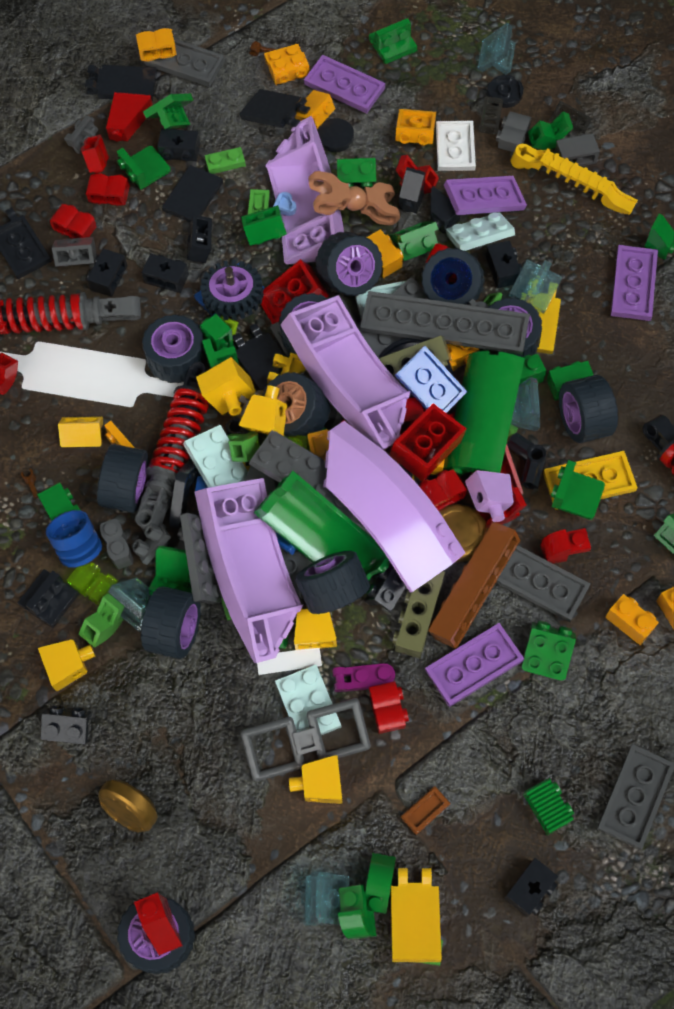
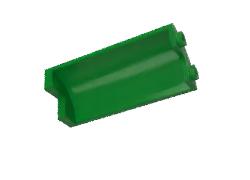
M479 351L468 355L462 386L467 393L458 401L454 419L467 429L461 443L445 458L443 469L447 471L454 469L458 476L469 472L474 473L476 470L501 472L525 358L505 352L491 355L489 351Z
M294 471L282 479L273 492L271 491L254 511L256 516L313 563L334 553L354 551L357 553L368 581L372 575L385 572L390 565L389 559L370 535Z

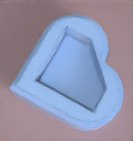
M288 192L280 193L273 207L278 205L283 215H294L296 213V203L292 200V195Z

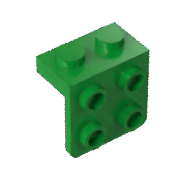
M148 146L131 157L124 148L117 151L118 165L122 170L126 171L129 179L133 183L135 182L140 190L171 171L170 166L153 146Z
M376 158L337 159V178L343 183H348L349 187L354 186V184H361V188L373 187V184H376Z
M568 460L566 467L561 466L557 478L561 479L560 484L554 485L551 497H554L552 507L592 520L598 508L605 483L574 472L576 462Z
M165 546L157 547L156 575L149 587V595H152L161 586L192 593L186 550Z
M544 621L532 622L522 669L549 678L565 680L576 642V633L572 632V629L560 626L559 629L550 627L551 624Z

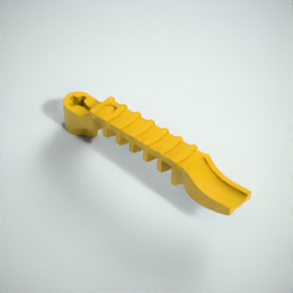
M519 144L511 157V164L517 169L525 168L529 170L534 168L539 170L542 166L547 167L546 173L549 174L552 170L557 172L556 178L563 175L566 177L565 182L567 183L570 180L576 181L575 187H578L580 184L584 185V193H587L589 189L594 190L592 194V199L594 200L599 194H602V204L613 211L630 215L638 201L620 191L613 181L607 180V177H601L597 175V172L593 173L587 167L583 168L578 163L569 161L568 158L564 159L558 153L550 152L548 148L547 150H536L527 144Z

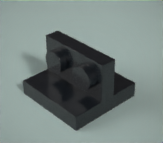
M43 569L18 601V605L54 628L80 593L65 583L55 571L52 570L50 573Z

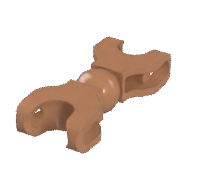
M322 171L313 172L308 178L309 187L320 193L313 202L314 210L317 213L332 215L336 210L347 208L351 211L360 210L361 214L368 215L378 224L394 225L400 220L398 208L388 204L395 195L392 185L378 182L373 187H365L363 190L358 186L349 187L348 183L341 182L332 173Z

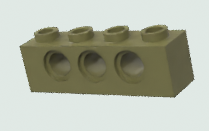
M438 336L381 357L379 360L385 367L389 365L393 367V377L399 381L395 374L404 366V361L412 358L423 346H426L444 367L448 366L447 362L451 361L452 358L444 336Z
M444 571L413 592L407 591L404 603L408 605L406 611H401L398 623L402 625L400 631H395L392 641L393 644H396L395 652L421 659L429 626L443 584ZM420 588H427L430 592L428 594H421L418 590ZM419 607L424 612L422 614H415L412 610ZM410 627L416 628L418 632L414 635L408 634L406 630Z

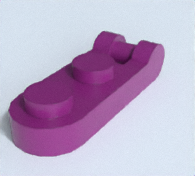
M389 664L346 668L336 667L332 669L333 677L336 680L334 684L335 692L366 690L371 686L390 683L395 680V670ZM351 676V682L346 683L344 677Z

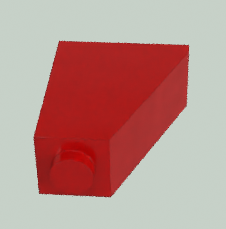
M114 92L106 126L109 140L128 142L146 120L143 111L153 105L151 95Z
M157 892L134 902L142 928L159 956L183 946L168 901L164 896Z

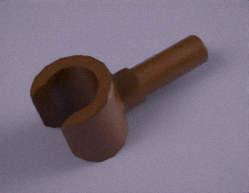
M255 41L250 47V54L258 56L259 52H270L276 49L264 47L258 41Z
M29 469L31 474L27 477L21 472V477L29 485L34 499L38 498L34 483L36 476L33 470Z

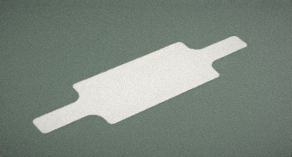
M36 342L33 351L28 355L0 352L18 361L17 371L22 373L24 377L22 388L26 390L133 407L136 398L142 393L174 397L175 388L184 385V382L168 383L159 378L148 376L145 372L146 360L141 358L45 342Z

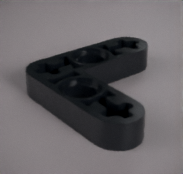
M192 459L178 471L175 478L169 520L170 528L179 530L182 527L180 515L186 513L189 487L200 476Z

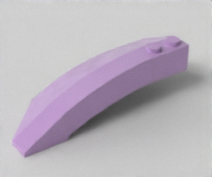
M312 116L300 121L296 127H292L290 137L284 139L277 148L276 152L278 154L265 165L269 173L275 200L280 193L288 192L296 203V213L294 215L287 216L281 214L287 235L282 236L285 264H295L300 259L305 263L316 262L318 250L324 240L328 239L332 234L344 232L341 210H336L332 215H325L315 212L313 202L320 193L309 187L308 178L313 172L331 173L316 125Z
M339 295L289 313L280 325L302 364L314 382L321 388L326 398L350 425L383 450L392 446L394 441L401 436L400 430L401 425L404 423L407 409L405 407L410 391L408 392L393 377L369 347Z
M264 478L195 491L209 558L230 617L254 663L276 658L280 651L278 649L283 639H286L294 624L293 620L297 612L301 611L304 604H301L292 584L279 547L276 532L254 514V511L267 497Z

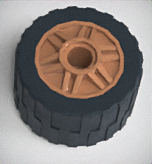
M287 372L276 376L275 379L269 382L268 385L280 389L277 400L287 404L284 437L302 441L308 440L307 434L322 431L329 419L330 401L314 381L302 374ZM265 387L262 396H265L267 387Z

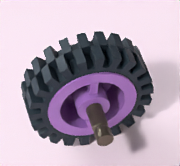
M227 260L223 261L224 266L222 267L220 263L215 264L216 270L210 267L208 269L209 273L205 272L203 275L204 279H201L200 286L203 304L206 309H209V313L212 315L215 313L219 317L223 314L224 320H228L229 316H232V320H237L236 315H240L241 319L245 318V312L250 316L253 314L252 309L256 311L259 308L258 304L261 305L264 293L260 273L258 274L256 268L252 269V265L249 263L245 267L244 261H240L239 265H237L236 260H232V265H228Z

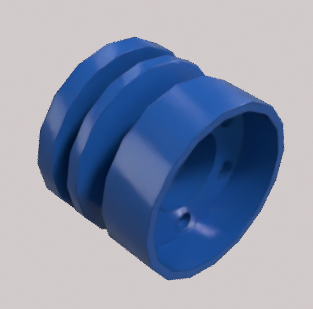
M72 510L57 516L46 528V535L51 545L55 549L62 565L66 567L83 566L96 558L102 550V542L86 512L81 510Z

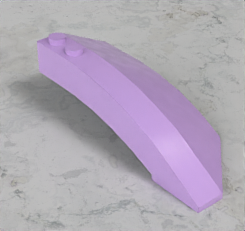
M345 421L328 431L329 450L326 451L325 460L327 475L326 479H324L323 488L326 487L361 522L383 550L409 592H413L465 554L455 535L428 496L382 448Z

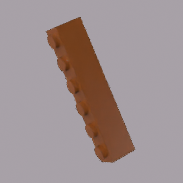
M493 522L490 528L486 529L484 538L479 546H476L472 558L464 566L460 578L452 586L450 595L447 600L443 601L438 615L430 623L428 631L435 640L457 649L520 542L516 530Z

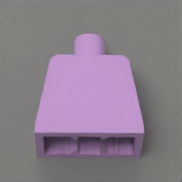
M476 470L465 480L476 510L490 513L493 522L504 520V511L513 505L514 502L510 474Z

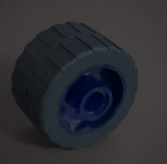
M458 248L440 250L435 255H432L424 265L421 275L423 291L429 300L467 305L472 299L477 300L483 291L485 278L483 276V269L480 266L481 264L465 250L463 251ZM455 274L457 275V281L451 285L449 279Z

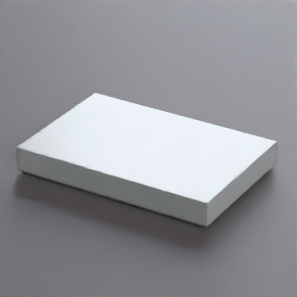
M436 121L437 170L475 171L473 121Z

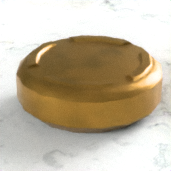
M461 504L448 505L440 510L439 513L465 551V554L456 562L469 561L473 556L476 546H479L484 538V533L487 529L486 522L481 514L470 506Z
M122 780L106 781L99 790L98 797L101 807L114 821L119 822L129 830L134 832L150 831L157 821L158 816L152 801L142 791Z

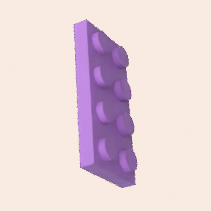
M325 55L320 57L304 79V85L330 94L332 98L366 114L385 89L384 82Z
M514 176L450 179L444 183L456 215L521 211L527 206Z
M618 245L611 316L651 321L658 250Z
M498 623L426 667L425 672L447 705L451 707L522 663L524 657L501 624Z

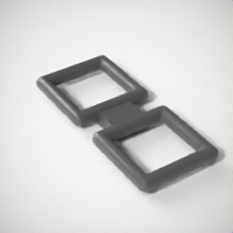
M357 698L310 710L307 712L309 727L296 730L292 717H285L243 729L240 735L252 779L258 782L302 769L301 765L305 764L303 754L316 751L318 760L335 755H338V758L369 750L371 743L360 701ZM352 708L361 742L326 752L317 718ZM286 727L295 761L260 771L251 737Z

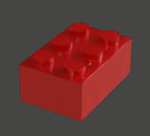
M433 403L394 441L389 456L423 482L461 443L467 428Z

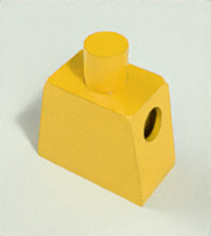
M267 385L265 396L252 395L239 426L249 431L267 435L273 430L284 436L287 404L277 400L280 389Z
M307 605L306 609H301L300 612H297L294 637L295 650L337 647L330 612L313 614L309 612Z
M67 640L38 648L51 686L56 691L63 689L85 675L88 671L84 661L96 657L91 644L79 649L74 640Z
M338 755L301 765L302 776L289 778L290 792L304 790V798L307 802L343 803Z

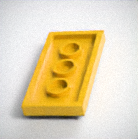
M625 451L576 462L574 472L605 483L601 499L635 492L638 488ZM567 464L543 470L550 497L554 485L560 484L561 479L557 477L561 466L566 467Z

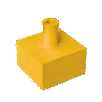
M232 357L196 377L202 396L222 415L227 412L231 416L239 415L242 412L240 406L242 403L239 401L241 395L250 400L251 396L256 392L251 377Z

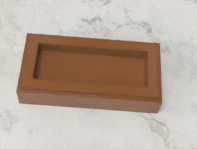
M434 786L401 816V819L417 835L451 803Z

